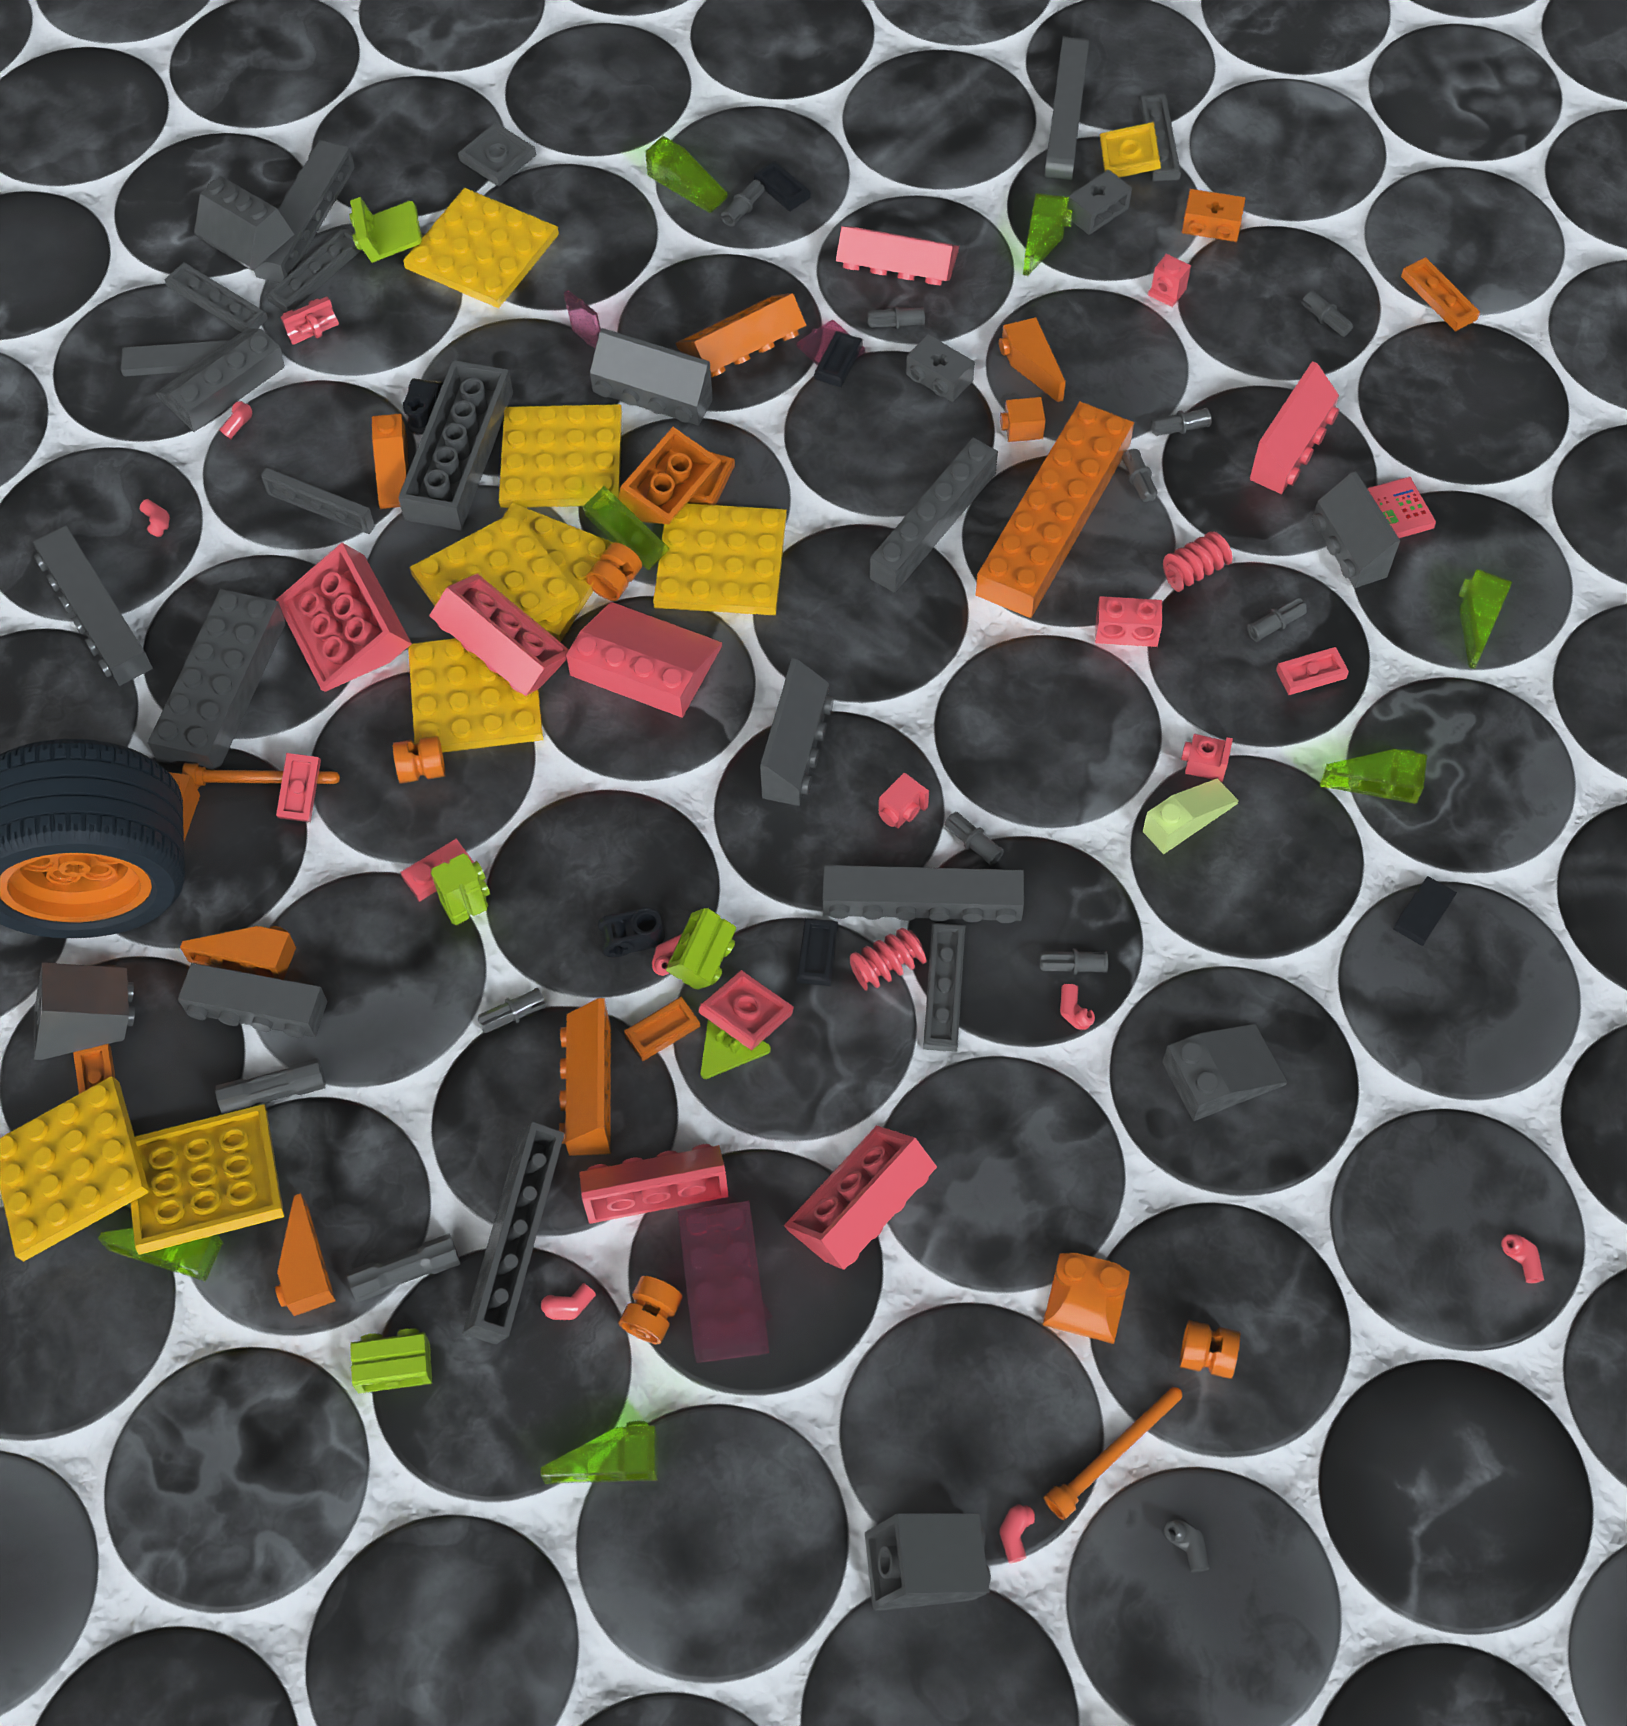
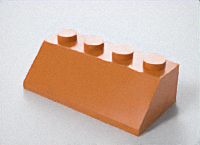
M793 293L772 295L676 342V346L681 353L710 361L711 377L725 372L724 366L732 362L738 365L749 360V354L756 350L762 353L775 347L774 341L780 338L786 341L799 335L798 329L806 326V323Z
M597 998L568 1013L567 1027H561L560 1029L561 1047H566V1058L560 1059L561 1079H566V1090H560V1110L566 1111L565 1123L559 1124V1131L565 1133L562 1144H566L569 1156L611 1154V1025L605 998Z

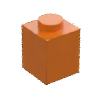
M1041 397L1006 400L1005 412L1000 413V426L1002 431L1006 430L1008 442L1043 439L1046 419Z

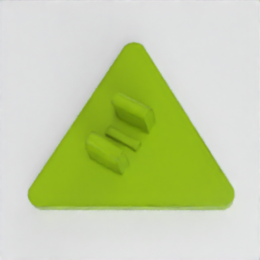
M708 1020L701 1077L709 1079L767 1055L771 1051L770 1045L762 1041L753 1050H750Z

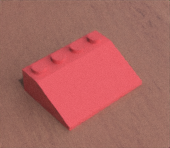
M344 543L339 544L276 599L320 689L324 692L390 663L412 644L366 557Z
M610 602L579 632L566 657L570 676L683 718L718 655L722 642Z

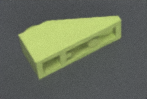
M1217 778L1174 794L1147 812L1143 832L1165 854L1237 805L1239 800Z

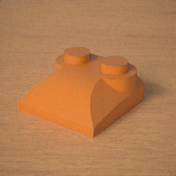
M1060 1253L1043 1326L1114 1344L1130 1271L1117 1263L1080 1253Z

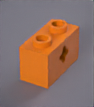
M1190 189L1182 233L1237 242L1246 197Z

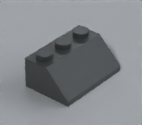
M1355 471L1350 473L1317 501L1315 512L1312 516V524L1314 529L1318 533L1320 532L1324 538L1329 553L1334 555L1340 564L1343 576L1350 580L1354 588H1358L1388 577L1400 539Z

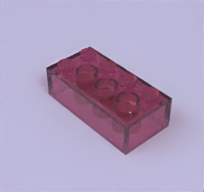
M749 1201L679 1210L678 1218L696 1363L769 1353Z

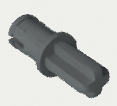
M754 180L742 193L735 194L732 203L721 213V219L726 225L730 227L735 226L746 212H751L753 209L752 204L765 190L760 181Z
M1316 291L1308 292L1303 298L1302 306L1311 311L1318 318L1319 323L1328 324L1343 337L1347 336L1353 329V324L1337 311V305L1334 303L1330 304Z
M898 306L891 310H871L868 312L867 321L871 328L895 326L896 329H899L901 326H924L925 311L924 307L899 309Z
M1208 408L1186 413L1178 411L1176 415L1153 419L1151 421V430L1155 436L1176 432L1185 434L1187 430L1210 427L1211 414Z
M1130 449L1128 452L1132 458L1131 460L1126 452L1122 456V460L1129 472L1128 479L1131 484L1135 485L1143 502H1152L1158 494L1151 479L1152 471L1149 467L1145 466L1140 451L1138 449Z
M1295 598L1278 609H1270L1269 614L1248 624L1247 631L1250 637L1255 642H1258L1276 630H1284L1287 624L1306 614L1307 605L1301 598Z
M958 812L949 815L945 821V827L965 843L964 847L967 850L971 848L988 865H994L1003 855V849L983 834L984 830L981 827L976 828Z
M1072 948L1071 952L1043 951L1040 954L1039 965L1042 971H1071L1072 975H1077V972L1106 973L1108 969L1107 951L1084 952L1078 951L1077 948Z
M535 988L512 1000L506 998L504 1004L479 1014L478 1023L483 1032L488 1033L512 1021L515 1024L519 1023L520 1018L546 1008V1004L542 1002L544 998L540 990Z

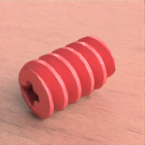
M1208 532L1204 537H1199L1194 542L1186 544L1184 548L1180 547L1174 553H1169L1164 557L1163 569L1166 579L1175 591L1180 592L1184 589V585L1188 587L1193 585L1194 579L1201 581L1204 578V574L1210 576L1214 573V569L1221 570L1224 567V563L1230 565L1233 559L1232 551L1227 541L1220 534Z
M904 928L897 930L896 936L893 934L885 936L884 942L881 940L875 941L873 949L866 946L862 948L861 955L857 952L850 955V965L853 973L865 991L868 989V982L876 989L880 987L879 976H882L887 982L892 981L890 973L892 969L899 976L903 975L902 964H905L910 970L915 969L913 960L915 957L922 964L927 961L917 936L910 929L906 930Z

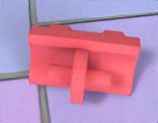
M328 297L317 298L300 309L283 313L280 317L292 345L312 336L320 338L323 336V331L339 325Z

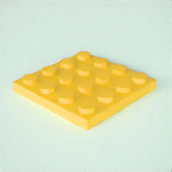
M464 188L422 237V242L410 251L403 262L405 268L499 309L559 235L558 226Z
M621 404L506 407L504 410L500 471V508H509L512 503L522 507L617 506L621 473Z
M512 503L503 517L516 511L579 593V601L538 623L561 642L593 593L592 584L589 585L586 581L587 574L595 563L600 561L602 554L613 542Z
M686 504L672 522L664 524L653 599L654 608L776 615L787 509Z
M516 511L410 566L412 576L434 606H436L448 586L475 574H479L537 623L580 600L577 590ZM467 651L472 658H475L477 656L474 653Z
M456 638L413 643L408 647L415 744L419 743L420 738L439 736L442 752L444 753L543 740L539 689L527 696L515 691L507 680L498 673L491 671L478 656L472 658Z
M113 1076L0 1137V1191L14 1253L23 1262L150 1192L120 1082Z
M265 1104L135 1136L150 1191L131 1202L134 1243L138 1255L284 1217Z

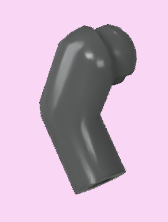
M1180 1519L1167 1522L1164 1527L1165 1537L1171 1543L1187 1552L1191 1572L1208 1570L1210 1567L1202 1533Z

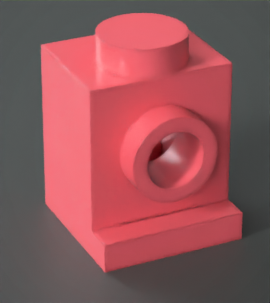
M1165 254L1154 269L1152 287L1148 291V296L1173 307L1187 289L1191 265Z
M1194 734L1192 743L1185 741L1181 760L1187 761L1185 774L1211 780L1218 778L1219 781L1223 782L1233 738L1226 737L1225 741Z
M904 772L879 797V815L888 826H895L896 828H899L906 820L908 822L912 821L920 809L925 811L928 808L929 790Z

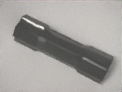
M318 1058L293 1064L287 1069L251 1079H238L216 1085L215 1093L221 1113L226 1114L291 1095H303L325 1089L326 1081L321 1063Z
M449 1233L424 1242L418 1248L380 1262H370L346 1271L354 1299L358 1303L380 1295L394 1286L427 1274L439 1273L461 1263Z

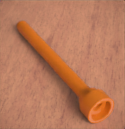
M184 763L182 774L191 775L197 789L200 786H205L206 783H282L283 771L206 770L205 766H199L198 763ZM319 771L317 784H336L340 780V775L335 771Z
M1177 1387L1170 1388L1068 1485L1054 1486L1044 1496L1046 1504L1053 1513L1062 1520L1069 1517L1076 1510L1075 1504L1079 1502L1078 1496L1182 1399V1391Z

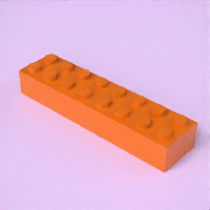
M1081 401L1078 403L979 570L975 596L1032 618L1122 461L1123 454L1130 447L1134 422Z

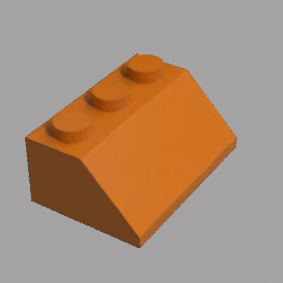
M672 427L622 484L617 506L640 522L670 524L721 464L722 460L675 427Z

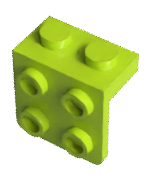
M361 197L350 200L352 213L349 214V217L355 229L352 237L358 250L363 249L371 263L417 246L422 242L417 208L413 201L405 202L372 215Z

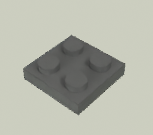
M495 122L458 152L460 162L500 186L536 156V149L533 145Z

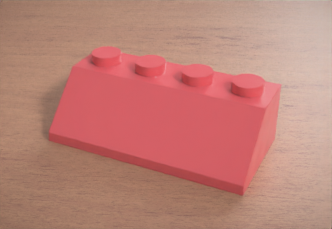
M841 226L836 261L843 262V268L859 271L860 266L871 267L870 273L887 275L888 270L898 272L897 278L914 281L915 276L926 277L925 283L941 286L942 280L950 281L959 246L852 226Z
M1311 362L1258 444L1250 480L1279 494L1284 492L1288 484L1292 486L1295 484L1301 471L1299 467L1301 464L1307 465L1314 451L1313 445H1320L1327 430L1325 428L1326 425H1332L1339 413V409L1336 408L1339 394L1318 363Z
M479 574L472 575L448 586L429 615L443 631L453 635L467 651L477 655L491 671L501 675L515 691L525 696L541 688L567 660L566 654L569 651L567 647Z
M875 1126L784 1226L823 1261L845 1270L848 1265H851L858 1259L859 1253L867 1244L882 1232L887 1222L905 1207L906 1201L916 1190L926 1184L929 1176L935 1171L937 1166L915 1137Z
M702 1144L695 1146L691 1151L681 1153L665 1151L658 1154L655 1158L645 1160L638 1157L624 1160L622 1164L613 1166L597 1164L589 1167L587 1171L579 1172L581 1195L589 1224L729 1197L720 1145Z

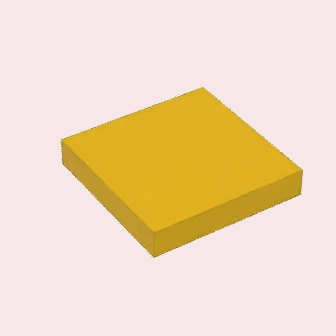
M1154 122L1100 133L1105 171L1109 169L1120 178L1161 169Z

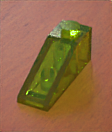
M662 136L645 151L647 175L707 212L711 213L728 198V193L689 152L667 137Z
M1035 194L1024 258V276H1029L1063 239L1065 226H1071L1073 210L1068 209L1069 197Z
M605 486L583 506L586 517L613 542L621 543L633 550L639 556L642 566L648 571L670 550L660 538Z
M1476 569L1472 580L1465 579L1458 595L1464 598L1459 611L1468 665L1472 669H1475L1512 584L1511 581Z
M1392 749L1326 764L1320 780V786L1417 804L1424 788L1427 755L1408 749Z
M133 1228L101 1232L98 1238L108 1251L206 1282L223 1245V1241L217 1234L138 1255L134 1243Z
M631 1421L626 1423V1427H616L542 1466L541 1477L545 1484L657 1480L655 1426H649V1423L645 1421Z

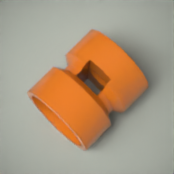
M611 543L600 557V561L596 562L587 574L586 581L589 585L592 584V590L602 598L617 601L628 587V582H632L641 570L642 562L639 556L629 547L621 543Z
M439 736L420 738L418 744H414L412 740L393 742L394 762L400 784L418 781L422 775L427 779L445 777L444 758Z
M641 1276L632 1293L635 1302L627 1304L618 1323L626 1332L643 1341L661 1344L670 1326L667 1317L675 1315L683 1295L664 1281L650 1276Z
M1188 1320L1181 1347L1179 1367L1198 1372L1205 1367L1208 1368L1211 1375L1231 1379L1239 1352L1240 1331L1219 1327L1216 1331H1211L1209 1324ZM1210 1347L1213 1350H1217V1352H1209Z

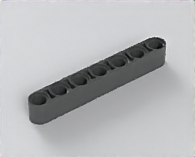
M1063 37L1045 178L1072 180L1089 39Z

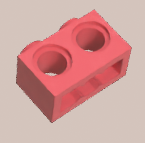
M1099 596L1095 643L1158 646L1162 628V600Z

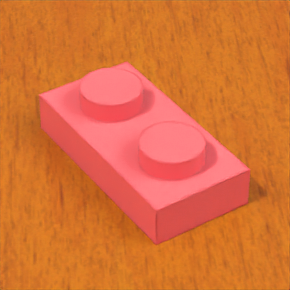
M1336 647L1278 663L1276 672L1288 695L1346 679L1349 673Z
M286 753L276 813L278 818L311 822L321 763L319 757Z
M455 839L400 873L405 883L420 902L437 891L431 875V869L444 862L449 864L450 859L463 853L468 855V853L459 841ZM468 855L470 861H471L472 863H474V861H473V860L471 859V857Z

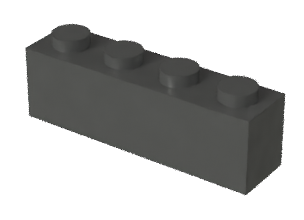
M191 963L178 997L186 1014L194 1019L205 1020L206 1017L214 1018L230 1026H237L239 1023L246 1024L262 1032H270L271 1029L278 1030L294 1038H303V1036L316 1037L328 1002L322 988L319 986Z

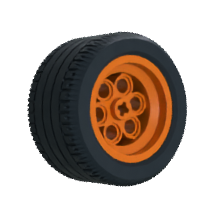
M88 739L39 741L15 747L0 754V925L19 932L52 938L100 937L140 927L160 916L175 902L182 891L185 880L183 799L177 782L167 770L150 757L134 749L110 742Z

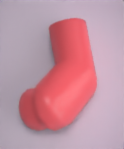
M242 401L233 404V414L219 429L230 440L252 417V408L249 404H245Z
M145 499L140 504V511L150 517L149 521L151 523L147 527V531L156 537H161L164 530H167L169 527L170 515L159 505L149 499Z
M682 934L656 946L651 963L656 974L661 976L669 974L666 968Z
M1074 984L1062 985L1061 1016L1076 1029H1088L1095 1021L1094 1012L1092 1010L1087 1012V1008H1081L1077 1004L1078 986Z
M1505 1235L1501 1241L1503 1251L1523 1266L1526 1283L1543 1281L1544 1276L1537 1247L1520 1235Z
M583 1283L571 1297L554 1295L544 1297L541 1301V1310L548 1318L553 1320H573L592 1301L596 1293Z
M1018 1504L1010 1508L999 1529L1004 1550L1010 1564L1027 1558L1021 1535L1025 1528L1035 1521V1513L1027 1505L1022 1506Z

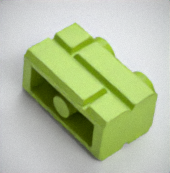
M463 853L450 859L449 864L444 862L431 869V875L441 905L452 924L458 925L468 920L469 915L476 916L487 910L488 905L485 897L490 895V891L484 881L486 877L478 861L472 863L468 855Z
M709 908L693 912L667 965L666 971L676 978L682 979V982L693 989L699 990L714 985L722 974V968L719 966L723 958L729 955L735 945V941L732 938L736 931V926L725 919H721L718 914Z
M410 1328L398 1331L397 1336L383 1338V1335L373 1333L361 1336V1341L351 1342L352 1384L358 1394L432 1384L430 1343L425 1332L419 1333L418 1329Z

